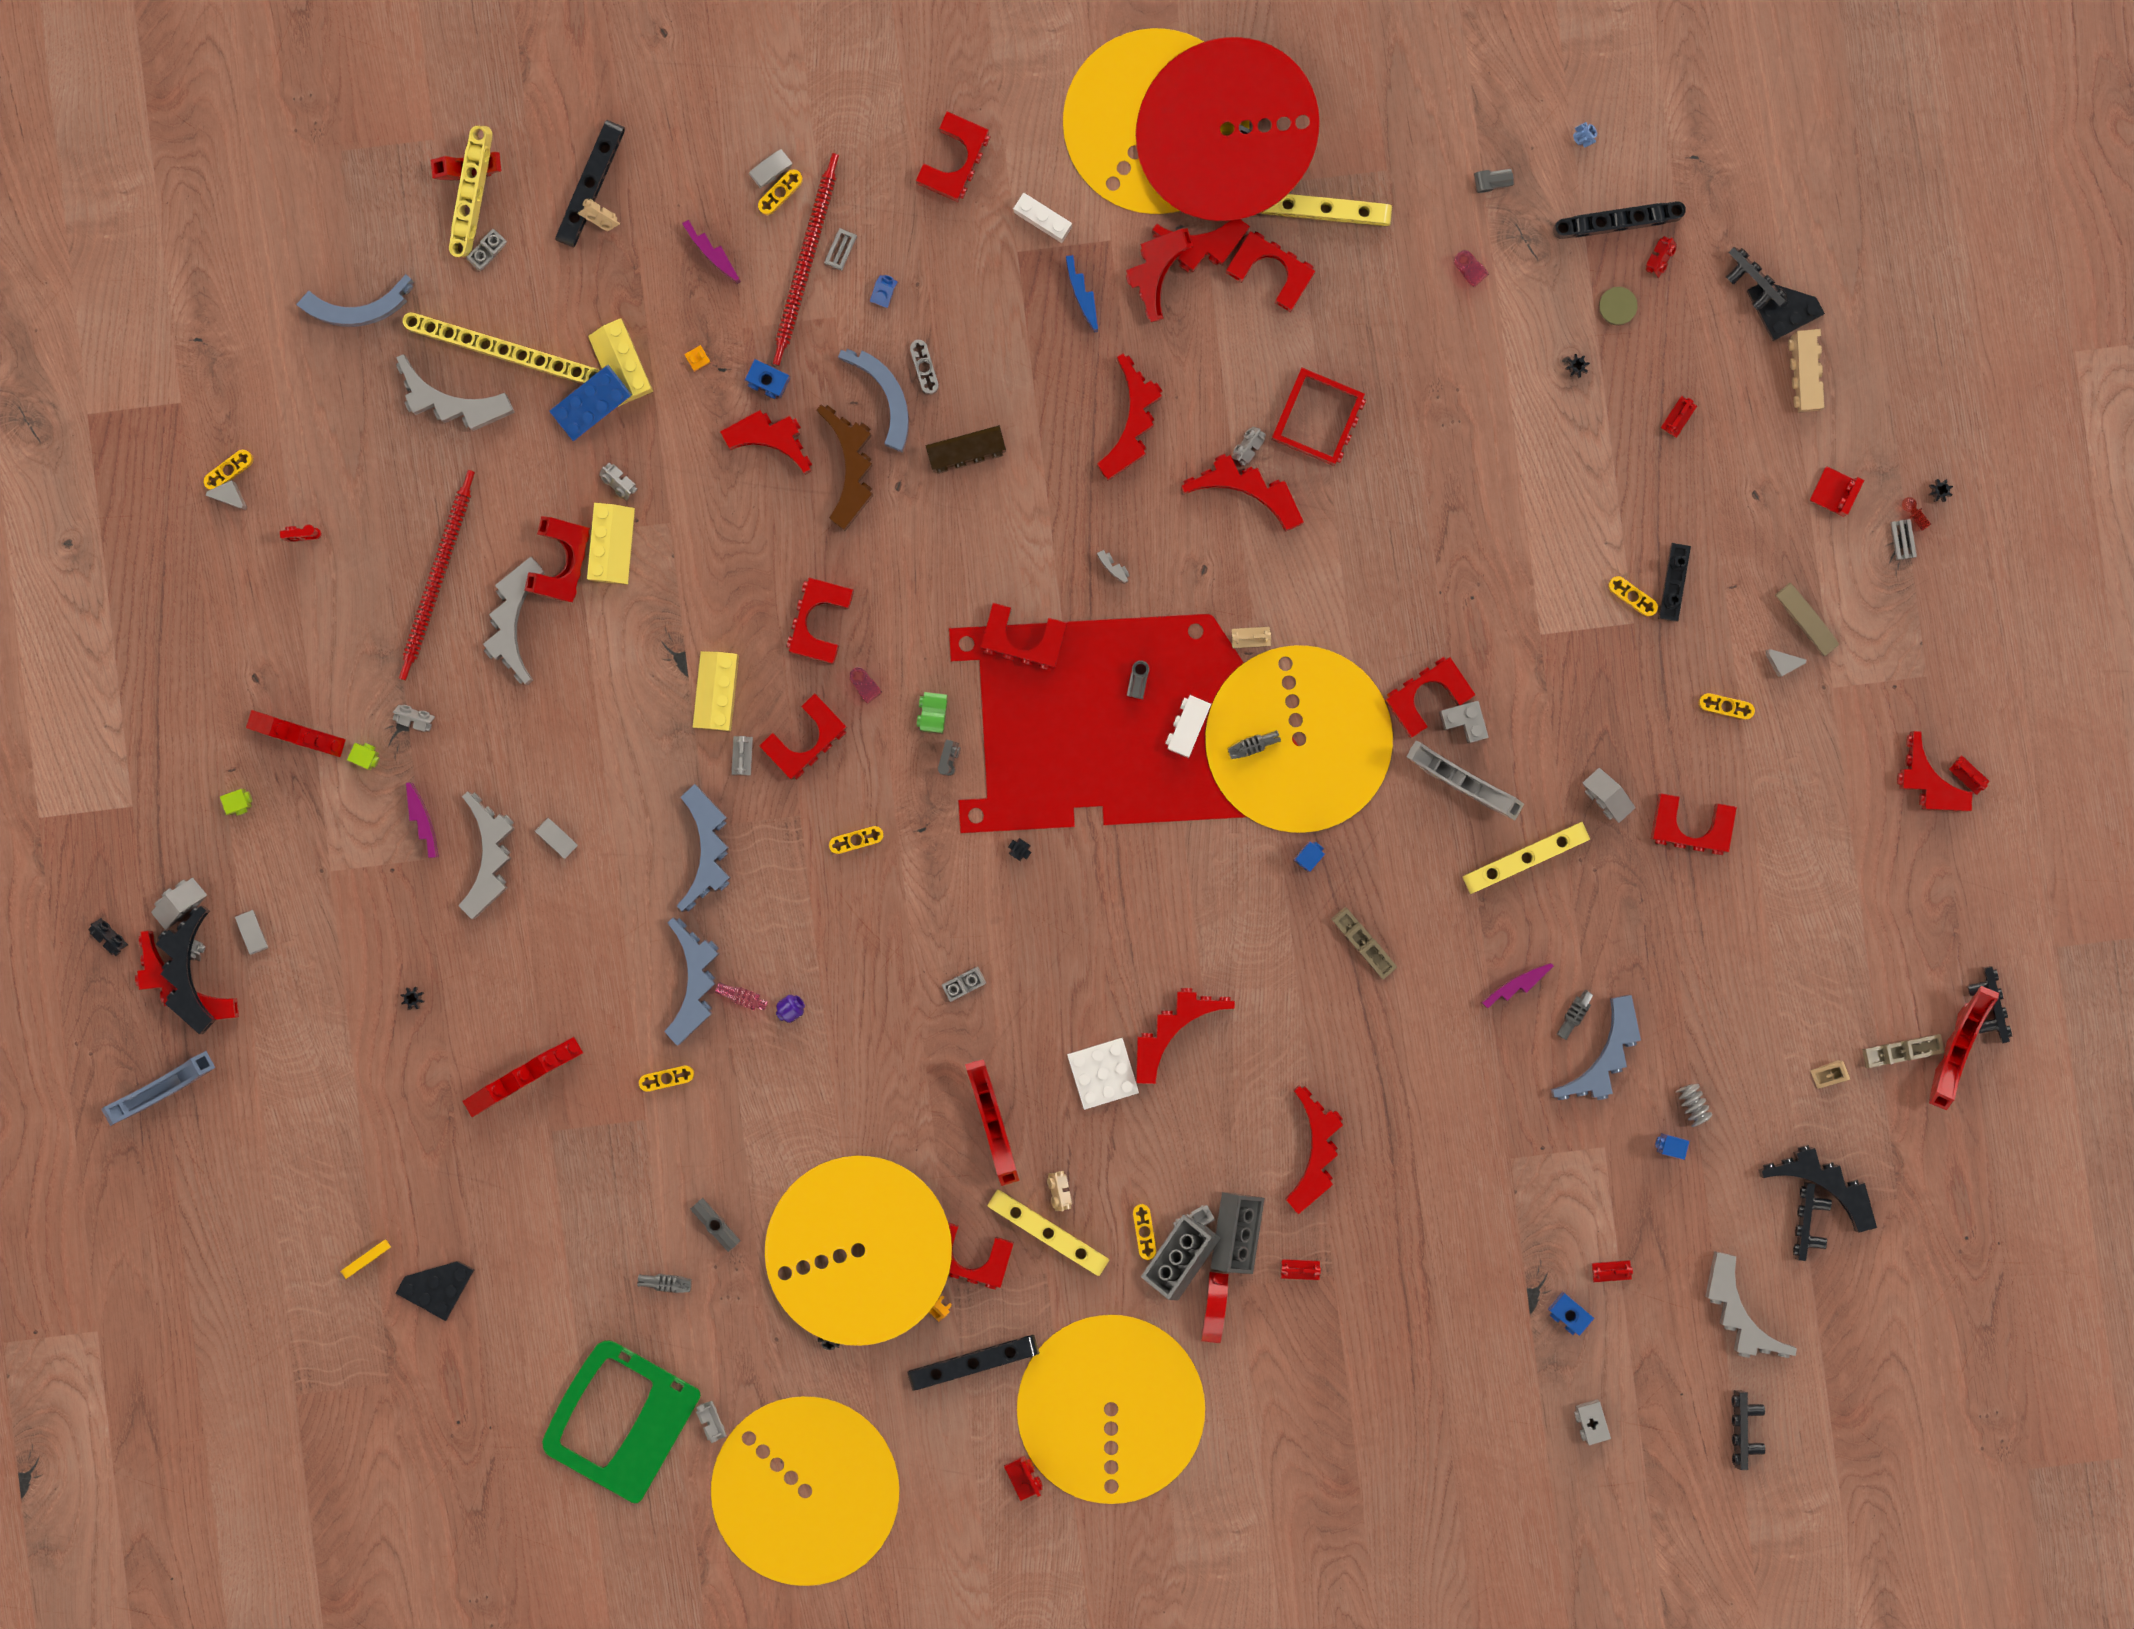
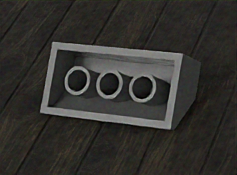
M1222 1192L1216 1235L1221 1239L1213 1249L1211 1269L1229 1273L1253 1274L1265 1198Z
M1183 1214L1141 1277L1168 1300H1179L1221 1238L1208 1227Z

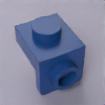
M880 275L876 280L870 302L888 308L898 281L894 280L891 276Z

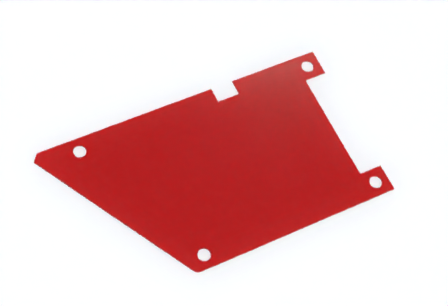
M1194 614L1068 621L1056 667H1051V670L1039 668L1040 664L1034 662L1032 665L1021 663V659L1015 657L1014 660L1002 658L1003 654L995 653V655L984 653L981 644L986 626L949 628L951 662L980 661L987 798L958 800L960 833L1075 827L1074 808L1103 806L1104 825L1247 817L1236 809L1220 790L1211 772L1206 753V726L1213 701L1228 677L1244 664L1212 615ZM1047 623L1007 625L1006 637L1009 643L1019 650L1033 649L1042 641ZM1192 624H1199L1203 628V635L1198 639H1194L1188 634V629ZM965 636L971 637L974 641L973 649L970 651L961 650L959 647L961 638ZM1137 661H1144L1149 666L1143 699L1127 696L1132 667ZM1137 664L1135 671L1137 674L1143 675L1146 672V667L1144 664ZM1191 695L1210 703L1211 706L1191 754L1187 758L1168 750L1169 745L1165 743L1169 734H1174L1176 727L1173 724L1177 715L1181 717L1183 713L1181 705L1184 698L1188 699ZM1292 737L1293 743H1294L1296 746H1298V744L1296 743V741H1295L1294 738ZM973 808L981 809L984 814L983 820L979 823H973L969 820L968 815Z

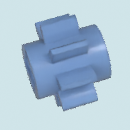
M1587 122L1575 127L1577 132L1573 134V137L1578 145H1583L1586 148L1596 142L1594 138L1597 137V130L1592 124L1587 125Z

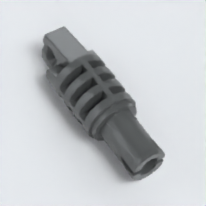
M1276 730L1263 736L1255 735L1241 740L1227 749L1231 759L1247 757L1264 751L1266 746L1281 742V739Z
M1584 990L1580 998L1578 996L1575 998L1564 1016L1565 1021L1557 1033L1559 1037L1567 1040L1574 1027L1581 1023L1591 1006L1589 1002L1593 997L1592 993Z
M639 1274V1282L637 1283L638 1287H652L656 1291L673 1293L690 1292L692 1287V1279L667 1274H656V1276Z

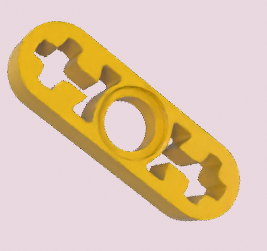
M789 170L759 200L758 208L762 214H773L801 186L803 178L798 170ZM791 175H798V182L795 183L793 181L789 185L792 189L789 190L788 187L785 184H783V182L786 181V183L788 184L791 181ZM782 187L786 190L784 197L779 198L775 195L777 188ZM772 195L773 198L776 201H778V203L775 204V202L773 201L770 204V210H763V203H769L772 200L769 196Z
M247 450L237 451L204 477L205 487L212 490L231 481L252 465L253 455ZM242 454L245 456L248 455V457L246 458V463L240 462L238 464V466H240L239 469L234 463H232L233 460H235V462H239L241 460L240 456ZM232 465L233 473L229 476L225 475L224 467ZM217 472H219L220 475L225 478L224 480H222L221 478L216 480V486L209 485L211 482V477L214 479L219 477Z
M1616 576L1609 581L1608 588L1610 592L1642 615L1649 617L1657 612L1658 605L1656 601L1624 578ZM1613 581H1620V586L1624 589L1626 588V586L1629 587V589L1625 591L1624 596L1621 595L1623 590L1619 588L1617 590L1614 589L1615 585L1613 584ZM1630 591H1635L1638 594L1636 602H1631L1628 599ZM1642 597H1644L1645 600L1642 602L1647 605L1651 603V608L1653 609V611L1646 612V607L1644 605L1640 604V606L1638 607L1636 604H1638L1642 600Z
M1711 693L1704 694L1699 698V706L1704 711L1742 720L1750 719L1755 713L1754 706L1749 702ZM1710 697L1711 702H1717V699H1720L1717 705L1718 710H1715L1716 705H1709L1707 708L1703 700ZM1724 701H1728L1732 705V709L1729 712H1725L1721 708ZM1736 703L1739 704L1737 708L1747 706L1750 713L1743 716V712L1736 711V714H1733L1736 709Z
M877 826L868 827L832 838L829 842V848L835 854L845 853L881 842L884 833ZM873 829L876 832H880L878 840L868 838L869 843L865 844V837L862 832L866 831V835L872 834ZM855 834L860 835L862 838V842L858 846L851 843V837ZM848 836V844L851 848L847 849V845L841 846L840 851L837 848H833L835 840L845 842L844 837Z
M684 1065L646 1074L640 1078L639 1086L643 1091L649 1092L687 1083L694 1078V1070L692 1067ZM683 1069L690 1071L691 1075L688 1076L687 1080H685V1077H679V1082H675L674 1070H677L676 1074L682 1073ZM664 1073L671 1074V1083L664 1084L661 1077ZM654 1075H658L659 1087H657V1083L651 1084L650 1088L647 1085H643L646 1077L649 1080L656 1079Z
M1138 1204L1133 1209L1139 1254L1143 1259L1150 1260L1156 1255L1151 1213L1147 1205ZM1140 1207H1143V1210H1147V1213L1144 1214L1145 1221L1149 1219V1223L1137 1225V1221L1141 1222L1140 1215H1136ZM1143 1226H1147L1150 1229V1234L1147 1237H1142L1139 1234V1229ZM1152 1239V1242H1148L1150 1249L1153 1248V1252H1150V1256H1146V1253H1142V1250L1145 1249V1243L1140 1244V1240L1147 1241Z
M385 1239L341 1270V1274L345 1279L349 1278L390 1249V1244Z

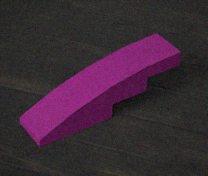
M689 220L683 222L682 224L691 239L706 258L737 284L741 281L721 245L714 249L705 232L698 236Z
M408 782L406 783L409 821H417L419 839H427L428 858L439 857L431 818L413 783Z
M1548 963L1511 979L1496 989L1481 1003L1486 1008H1489L1501 996L1504 1000L1508 1001L1519 989L1527 993L1554 965Z

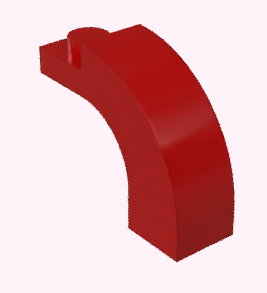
M500 152L490 153L486 177L502 171ZM443 156L430 160L433 179L460 180L464 158ZM475 168L471 171L473 177L477 175Z
M1209 1273L1201 1341L1221 1344L1229 1274Z

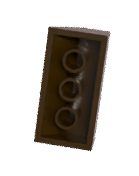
M1000 425L925 445L932 471H937V474L947 472L948 468L953 466L956 469L965 467L968 462L973 461L974 464L984 462L986 457L992 456V459L1004 456L1003 453L1006 452Z

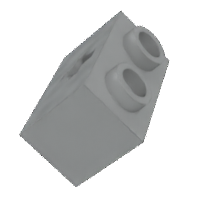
M1598 1399L1576 1405L1577 1411L1574 1412L1577 1423L1580 1422L1582 1430H1579L1582 1441L1592 1445L1611 1439L1602 1406ZM1591 1418L1594 1421H1596L1593 1423L1594 1427H1590L1589 1425H1587L1588 1423H1590L1589 1419Z

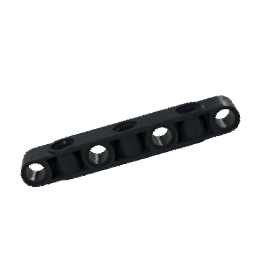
M609 120L605 121L558 229L556 241L572 248L577 244L587 221L578 212L584 209L583 202L585 199H592L595 202L624 135V126ZM603 145L610 146V150L607 153L601 152ZM588 180L595 181V185L592 188L586 187ZM576 214L579 215L580 220L577 223H572L571 217Z
M1675 201L1577 215L1558 220L1553 227V233L1559 239L1658 226L1679 221L1685 215L1686 207L1682 202ZM1673 207L1680 210L1679 216L1673 215L1671 211ZM1634 214H1641L1643 220L1640 222L1636 221ZM1602 219L1605 222V226L1598 227L1596 220ZM1558 225H1565L1567 232L1561 233L1558 230Z
M1029 1335L908 1371L907 1375L912 1391L1029 1358L1040 1354L1035 1335ZM1012 1347L1015 1349L1016 1354L1009 1357L1005 1354V1349ZM976 1358L979 1365L974 1368L970 1367L968 1360ZM939 1369L942 1376L934 1378L931 1375V1371Z

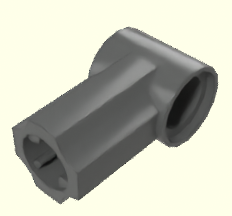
M1511 169L1493 172L1491 170H1484L1474 173L1477 193L1490 192L1496 188L1514 185Z
M1137 661L1133 664L1127 696L1143 699L1149 673V666L1146 662ZM1137 664L1145 665L1146 672L1143 675L1136 673L1135 667Z

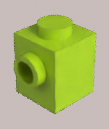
M354 743L347 760L372 770V767L375 768L380 758L378 757L379 753L374 751L376 747L367 743L364 746Z
M239 789L220 796L226 815L236 813L239 816L247 813V809L252 807L251 794L249 791L246 792L245 789Z

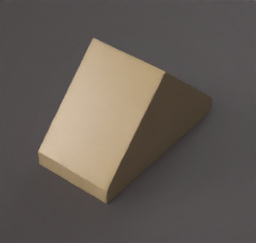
M1840 1060L1811 1070L1817 1089L1850 1080L1845 1064Z

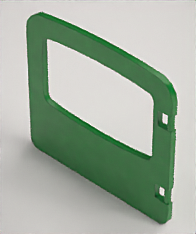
M611 1340L602 1341L593 1349L567 1389L542 1441L543 1449L548 1456L631 1503H639L698 1403L701 1392L695 1386L628 1350L617 1342ZM621 1351L631 1356L629 1362L619 1357ZM612 1358L651 1380L653 1386L626 1439L607 1466L601 1467L563 1446L560 1439L572 1412L588 1384L605 1360ZM673 1381L683 1386L681 1391L671 1387Z

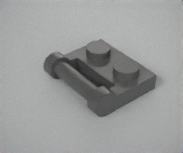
M946 739L938 766L940 774L951 776L955 773L953 764L961 751L958 742Z

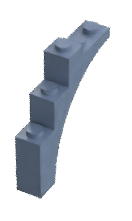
M696 784L681 796V799L688 806L696 821L701 845L700 863L695 880L686 896L677 905L682 912L685 910L689 912L696 905L694 901L699 897L704 898L710 892L709 887H712L715 891L719 889L721 891L730 884L728 880L731 878L716 862L717 859L721 861L728 854L727 850L729 847L714 832L716 829L717 831L721 830L727 824L725 822L727 817Z
M672 918L668 924L677 935L684 949L688 968L687 991L682 1007L674 1021L664 1031L678 1046L713 1014L710 1011L712 1007L705 1000L701 1002L700 999L716 984L713 981L715 977L708 970L705 972L703 969L719 955L717 951L719 948L712 940L710 942L704 940L699 944V937L694 932L689 933L685 929L687 925L680 918Z
M1632 995L1610 999L1612 1011L1611 1028L1600 1056L1579 1078L1566 1085L1551 1089L1552 1097L1564 1100L1568 1099L1570 1094L1576 1093L1577 1096L1587 1095L1588 1091H1590L1591 1097H1597V1100L1609 1098V1094H1613L1608 1071L1611 1070V1074L1623 1071L1622 1068L1627 1067L1622 1044H1625V1047L1637 1045L1636 1041H1641Z

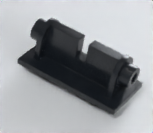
M102 918L91 923V927L88 929L90 935L99 943L105 939L106 942L103 944V947L111 955H119L121 949L128 946L123 937L117 934Z

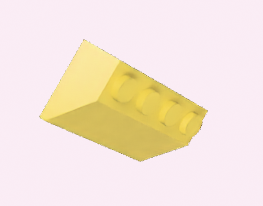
M621 318L602 326L588 336L601 368L603 369L609 365L632 394L619 406L653 392L627 328Z
M594 503L587 575L589 581L628 584L635 508Z
M701 651L693 728L731 731L739 661L738 654Z

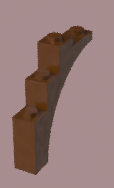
M821 404L816 411L829 423L836 433L845 459L843 491L829 519L846 531L873 497V493L870 492L872 488L864 482L862 484L859 483L873 466L869 456L863 452L861 455L859 454L860 450L872 437L869 432L871 429L864 423L859 425L857 422L850 427L851 423L844 417L839 419L834 415L836 413L834 409L828 405L824 407Z

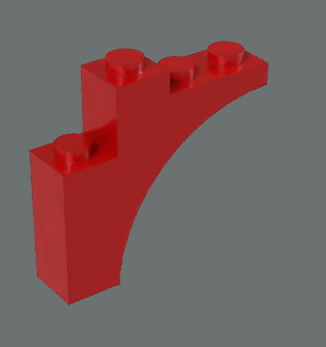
M1241 219L1232 220L1214 231L1190 235L1194 247L1189 248L1178 258L1179 266L1184 271L1188 272L1190 270L1193 273L1206 255L1209 256L1208 260L1213 264L1223 266L1247 234L1250 226ZM1156 224L1152 229L1154 239L1173 232L1159 224Z
M1188 228L1179 229L1140 244L1142 248L1140 252L1146 263L1126 270L1128 284L1132 288H1140L1139 295L1145 303V313L1151 322L1164 319L1161 307V291L1163 281L1170 266L1184 251L1194 247Z
M759 410L720 431L730 450L748 445L771 447L789 456L797 463L805 475L812 472L810 469L812 466L808 456L804 457L800 451L804 448L799 439L794 440L795 437L800 435L798 430L801 427L796 418L792 420L790 415L769 426L772 422L768 414H763Z
M251 710L246 725L247 729L337 757H341L346 741L344 738Z
M1922 731L1910 732L1906 739L1909 754L1906 755L1905 764L1908 766V769H1902L1897 774V784L1900 785L1899 789L1922 790V793L1919 795V805H1922L1921 809L1972 811L1973 792L1958 789L1944 781L1927 760L1922 744Z

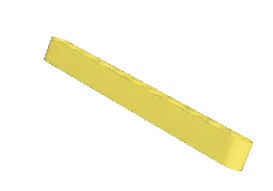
M407 313L403 318V325L413 333L580 384H584L593 374L600 371L590 366L416 313ZM412 318H416L417 324L414 327H409V321ZM435 324V330L431 333L427 332L428 325ZM449 329H453V336L451 338H446V331ZM466 335H472L471 342L465 344L463 338ZM486 340H489L490 347L488 349H482V343ZM508 346V353L501 355V347ZM524 351L527 353L526 359L518 360L520 352ZM539 357L545 358V363L542 366L536 365V360ZM557 363H563V369L556 372L554 366ZM576 368L582 370L579 377H573L572 375Z

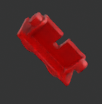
M1663 236L1662 239H1659L1654 249V252L1659 255L1651 254L1645 265V270L1649 273L1654 271L1657 278L1666 271L1669 258L1676 252L1677 244L1672 237L1669 239Z
M1681 396L1660 428L1677 438L1697 408V405L1694 404L1692 399H1686Z
M1962 755L1949 768L1976 795L1981 790L1986 789L1987 784L1990 782Z
M1282 1259L1281 1279L1320 1280V1261Z
M1630 1260L1592 1263L1593 1282L1632 1280L1633 1268L1631 1267Z

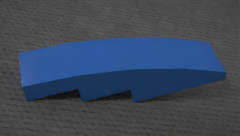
M1073 255L1066 256L1069 279L1075 298L1092 330L1098 332L1093 291H1085L1083 273L1076 274Z

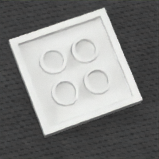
M1123 1038L1067 1054L1084 1110L1139 1093Z

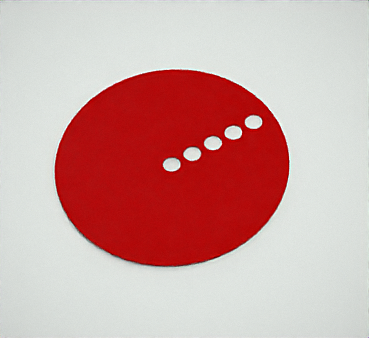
M1224 37L1202 42L1180 53L1171 60L1152 81L1142 100L1136 124V146L1143 172L1155 191L1166 202L1193 217L1212 221H1232L1254 216L1285 198L1296 187L1309 168L1319 137L1320 118L1317 99L1307 76L1288 55L1270 44L1242 37ZM1301 115L1307 116L1310 121L1309 125L1304 129L1296 126V119ZM1281 117L1290 119L1291 124L1287 130L1282 131L1277 128V121ZM1269 119L1272 126L1268 132H1261L1258 129L1260 120ZM1245 120L1253 124V129L1248 134H1243L1239 130V125ZM1225 122H1230L1234 125V131L1231 135L1225 136L1220 131L1222 124Z

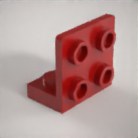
M1827 466L1822 472L1810 497V501L1845 517L1849 514L1865 480L1859 477L1853 479Z
M1024 1455L1004 1465L1020 1501L1035 1494L1037 1497L1041 1496L1043 1484L1039 1476L1035 1477L1033 1473L1035 1468L1031 1459L1027 1460Z

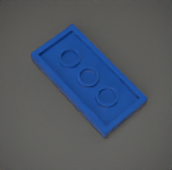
M607 365L549 412L571 440L575 441L632 396V394L611 367Z

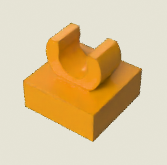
M701 345L684 354L694 372L711 363Z
M944 1296L938 1298L935 1305L929 1311L938 1322L947 1316L950 1312L948 1309L952 1305L949 1303L947 1306H944L941 1303L945 1298Z

